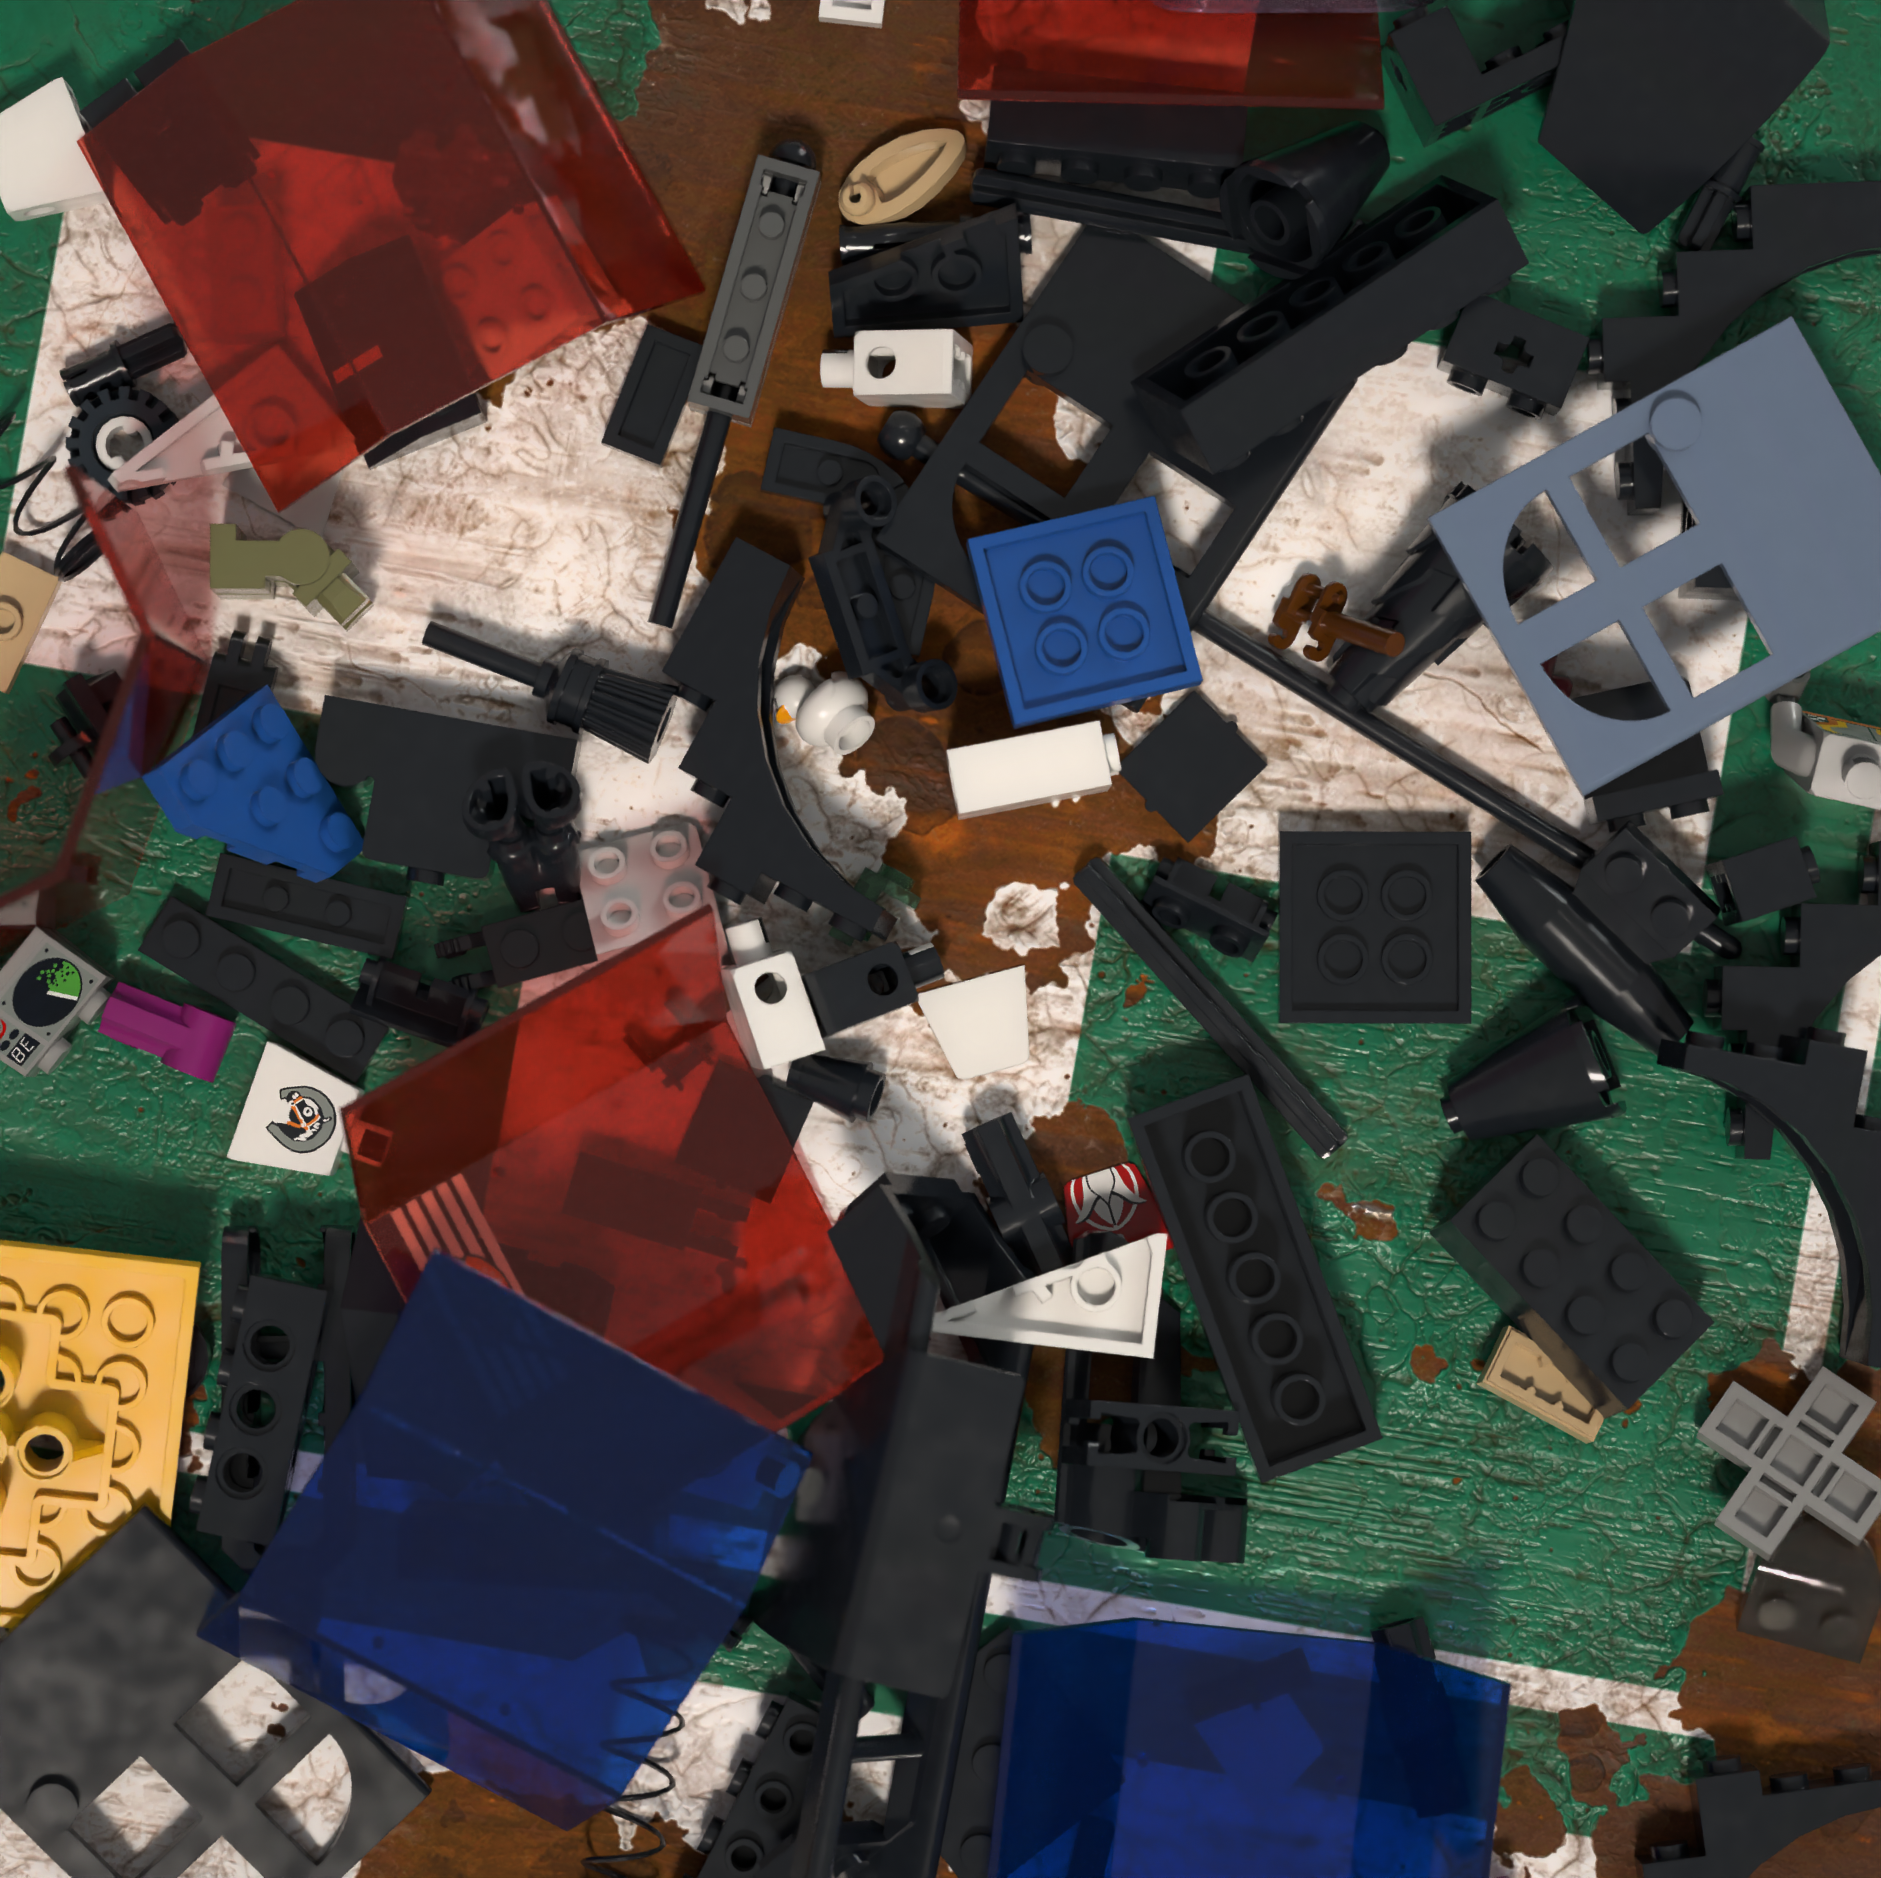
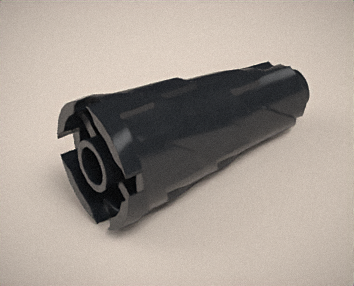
M1461 481L1446 495L1443 505L1438 512L1476 492V490L1468 484L1465 486ZM1429 523L1407 548L1408 557L1372 599L1371 603L1374 606L1363 619L1364 621L1402 633L1405 638V646L1401 654L1391 657L1345 641L1333 655V665L1326 672L1333 682L1325 690L1351 715H1354L1361 707L1370 714L1378 706H1387L1434 662L1437 665L1441 664L1482 625L1487 628ZM1514 524L1508 535L1503 559L1504 586L1510 607L1533 586L1540 585L1554 569L1550 561L1534 543L1528 549L1523 546L1526 542L1520 536L1522 531Z

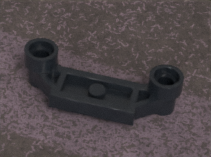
M877 475L856 479L849 482L843 490L833 492L825 499L823 513L826 524L818 554L808 557L848 679L861 677L885 696L888 705L895 711L903 712L913 709L920 713H928L945 709L954 702L957 695L958 683L956 675L950 665L943 660L930 659L917 662L912 658L871 536L873 528L888 524L895 516L897 510L895 491L886 479Z

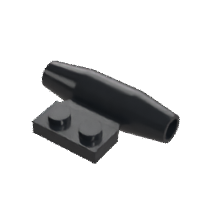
M1630 820L1584 862L1575 888L1512 844L1503 848L1477 875L1476 883L1518 940L1574 995L1578 994L1584 1004L1598 1017L1657 1057L1661 1039L1679 1042L1687 1030L1689 1031L1694 1020L1651 963L1670 957L1673 959L1718 918L1721 908Z

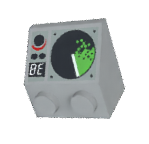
M36 926L0 970V1060L25 1077H36L40 1070L49 1075L59 1066L73 1046L66 1038L81 1020L90 1025L103 1012L111 995L106 989L115 979L114 976L57 930Z

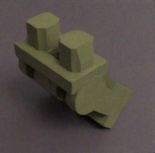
M210 524V589L220 599L275 600V587H291L294 590L292 594L314 617L324 608L346 631L350 630L374 606L370 598L352 581L359 573L353 562L339 548L334 551L316 532L301 528L287 532L279 540H247V536L237 524Z

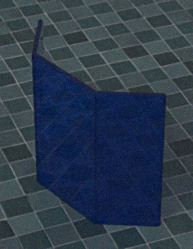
M434 1247L358 1402L242 1589L200 1626L196 1636L559 1828L569 1831L620 1799L744 1610L812 1459L813 1452Z
M1138 1617L1013 1632L987 1878H1489L1511 1683L1372 1641Z

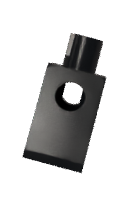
M893 941L805 974L801 978L823 1040L919 1001L916 989L943 979L945 975L940 957L931 942L902 953L897 941ZM875 973L882 979L884 984L883 993L876 994L870 989L868 984L869 974Z

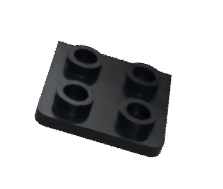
M1682 677L1683 681L1685 682L1687 688L1691 693L1689 682L1684 677ZM1651 681L1571 699L1579 706L1597 715L1623 721L1646 720L1668 712ZM1698 732L1582 797L1588 824L1593 825L1607 822L1609 833L1617 832L1629 820L1636 827L1647 825L1645 813L1669 808L1672 819L1709 812L1707 800L1721 796L1724 793L1718 769L1712 771L1708 769L1701 733Z

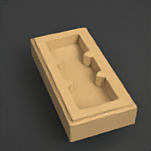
M3 551L0 555V691L9 695L62 582L58 581V577Z
M1510 1325L1503 1327L1476 1384L1586 1444L1594 1442L1603 1423V1416L1553 1365L1549 1357L1525 1333Z

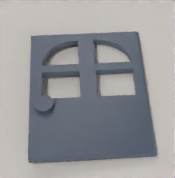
M1792 316L1427 519L1582 796L1591 793L1881 631V474ZM1645 436L1648 444L1659 456L1697 525L1620 567L1570 477ZM1545 491L1595 582L1517 624L1507 600L1504 586L1503 559L1505 546L1511 528L1520 512L1529 502ZM1720 565L1770 656L1693 698L1643 607ZM1618 622L1668 712L1654 718L1638 721L1616 720L1597 715L1579 706L1560 691L1547 676L1540 664Z

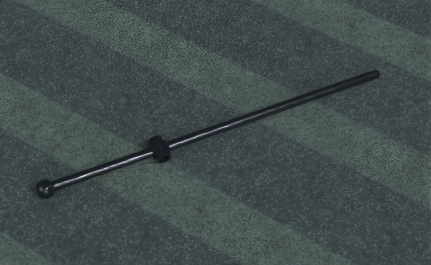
M907 410L894 411L877 438L881 451L888 457L895 460H908L913 457L925 465L939 445L938 442L925 435L926 427L922 419L915 413ZM963 468L956 482L960 487L1023 526L1045 521L966 468ZM1173 565L1174 570L1187 578L1190 577L1188 573ZM1206 609L1193 629L1194 632L1580 871L1584 862L1596 851L1374 712L1369 714L1361 707L1354 715H1351L1325 690L1329 684ZM1713 922L1694 939L1698 944L1705 946L1728 960L1737 958L1742 952L1741 942Z

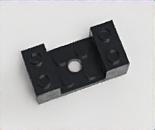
M1562 0L1570 15L1574 0ZM1424 5L1402 15L1393 22L1395 29L1388 33L1387 41L1379 58L1425 148L1551 86L1569 20L1546 31L1542 35L1544 41L1539 43L1535 49L1523 54L1520 46L1512 47L1486 61L1485 66L1487 69L1480 72L1448 6L1431 13L1428 6Z

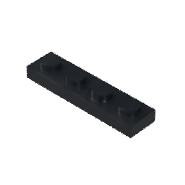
M174 896L169 898L138 949L141 953L355 1083H359L392 1029L348 1013L351 1006L349 1002Z

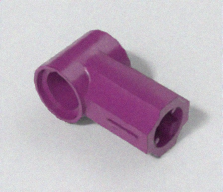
M118 981L102 1014L98 1032L133 1048L142 1049L161 1057L160 1062L169 1067L213 1083L237 1023L185 1002L183 1006H180Z

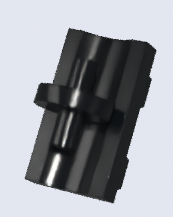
M114 669L87 680L79 673L64 682L63 686L65 689L55 698L66 716L50 725L61 745L51 752L48 758L55 768L62 767L73 761L84 779L93 776L101 768L118 794L135 783L143 768L161 752L164 745L152 725L146 720L120 734L110 719L109 714L128 704L131 699L128 688Z

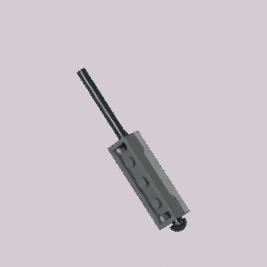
M784 139L771 149L768 157L759 154L757 156L687 399L690 410L705 414L706 419L647 621L664 628L672 629L730 424L733 422L752 427L821 187L820 172L816 171L817 161L815 153L807 143L799 139Z

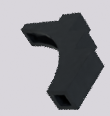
M1881 181L1751 185L1741 195L1743 202L1734 203L1732 208L1734 242H1743V250L1676 252L1668 261V269L1660 270L1658 277L1659 304L1661 308H1670V316L1602 318L1595 326V335L1587 336L1590 339L1585 349V368L1587 374L1597 375V390L1622 389L1623 398H1614L1612 415L1697 369L1699 363L1724 330L1762 297L1806 273L1844 260L1881 255ZM1643 436L1625 446V462H1616L1615 490L1617 500H1627V516L1653 515L1661 509L1663 464L1656 451L1651 448L1646 437Z
M736 537L662 670L664 674L679 684L675 694L677 697L705 712L709 710L712 702L714 703L678 768L695 779L690 790L723 809L729 798L731 799L695 866L712 876L707 885L709 889L738 905H741L746 895L765 904L775 884L778 882L779 884L773 893L774 895L805 912H808L813 902L833 912L828 924L848 936L862 942L867 932L886 941L898 918L858 892L824 857L797 814L780 768L773 726L774 671L785 623L805 578L790 565Z
M1881 841L1870 843L1869 855H1861L1859 858L1858 889L1860 893H1868V905L1800 903L1791 906V917L1782 918L1780 949L1782 955H1790V967L1717 966L1714 967V979L1704 980L1702 993L1703 1016L1713 1017V1031H1738V1043H1729L1727 1051L1743 1053L1745 1041L1779 1047L1782 1035L1805 1039L1808 1026L1812 1027L1819 1014L1843 986L1881 955ZM1737 1097L1736 1107H1728L1726 1111L1725 1139L1727 1146H1736L1735 1158L1770 1160L1774 1127L1742 1099Z
M1809 1026L1805 1039L1782 1035L1779 1047L1745 1041L1743 1053L1723 1050L1725 1037L1687 1030L1685 1043L1661 1039L1656 1064L1699 1076L1742 1099L1780 1133L1804 1164L1828 1212L1840 1257L1844 1311L1839 1357L1866 1366L1881 1368V1118L1856 1114L1868 1051L1844 1046L1846 1033Z
M1720 1755L1702 1759L1703 1769L1687 1771L1697 1847L1688 1849L1687 1840H1667L1650 1844V1854L1634 1856L1637 1878H1748L1758 1866L1798 1837L1843 1816L1880 1808L1881 1771L1872 1772L1871 1763H1851L1833 1767V1777L1808 1780V1774L1805 1771L1774 1774L1769 1776L1770 1786L1762 1787L1759 1770L1751 1763L1741 1764L1740 1755Z

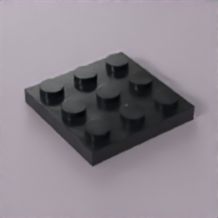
M1279 831L1278 1023L1471 1024V832Z

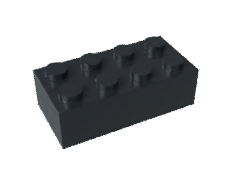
M1538 1134L1519 1144L1507 1154L1429 1231L1520 1330L1537 1344L1549 1357L1553 1365L1599 1411L1604 1419L1628 1410L1714 1323L1707 1313Z

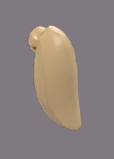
M947 128L921 130L900 136L877 148L852 170L839 191V208L842 214L848 220L866 226L888 224L901 220L921 209L944 188L965 160L967 147L963 135L958 130Z

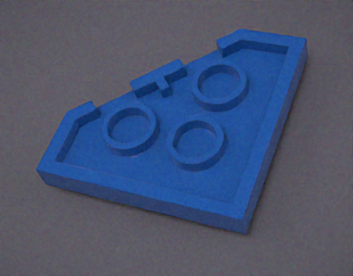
M268 684L247 694L142 776L177 833L194 839L208 836L227 843V851L265 865L276 861L297 869L296 876L317 883L333 876L362 852L364 842L362 836L328 781L320 773L315 760Z

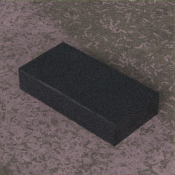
M648 324L601 441L602 445L662 468L688 403L687 399L703 345Z

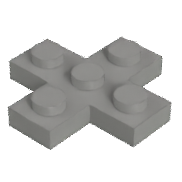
M1822 1366L1788 1417L1733 1381L1696 1436L1698 1440L1748 1472L1717 1517L1714 1525L1767 1561L1770 1560L1803 1510L1856 1546H1859L1881 1514V1479L1843 1453L1869 1417L1877 1402L1824 1366Z

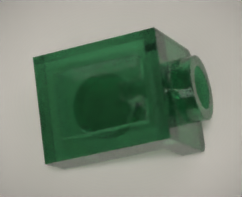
M882 863L877 873L865 867L854 886L858 892L874 903L880 893H883L908 908L915 910L922 899L910 892L916 882L915 880ZM834 927L828 933V936L848 947H851L855 940ZM867 932L863 940L868 942L872 934Z

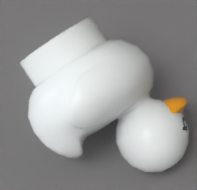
M835 671L831 673V679H827L816 689L806 677L790 675L782 679L774 690V704L778 709L776 713L777 722L787 724L796 719L795 725L798 734L803 741L816 747L830 746L839 755L849 754L861 747L869 739L875 728V720L867 712V690L858 678L848 679L846 672Z

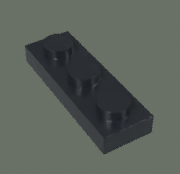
M220 853L206 911L207 916L395 960L409 902L408 897L329 878L315 883L296 876L297 871L269 864L265 865L257 861Z

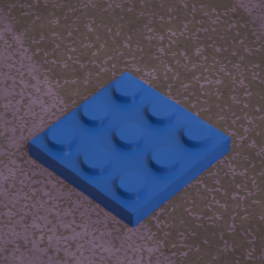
M1155 496L967 540L966 547L1013 729L1201 685L1203 678Z

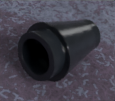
M811 1054L792 1061L786 1087L798 1091L799 1094L850 1123H853L856 1118L870 1122L880 1103L886 1075L873 1070L872 1062Z

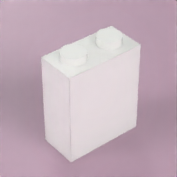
M1100 721L949 749L946 752L958 820L1106 792L1112 785L1111 776L1119 775V771H1121L1115 734L1102 735Z

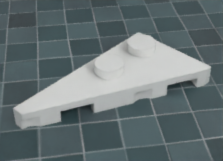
M1157 1233L935 1313L931 1332L1153 1359L1167 1234Z

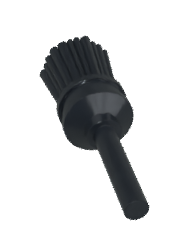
M430 621L422 640V645L533 687L532 695L544 699L548 723L553 725L557 723L572 728V732L579 735L585 730L647 764L657 754L678 699L675 695L678 686L608 669L609 660L604 658L597 660L584 655V651L578 648H574L559 662L546 658L541 664L433 621Z

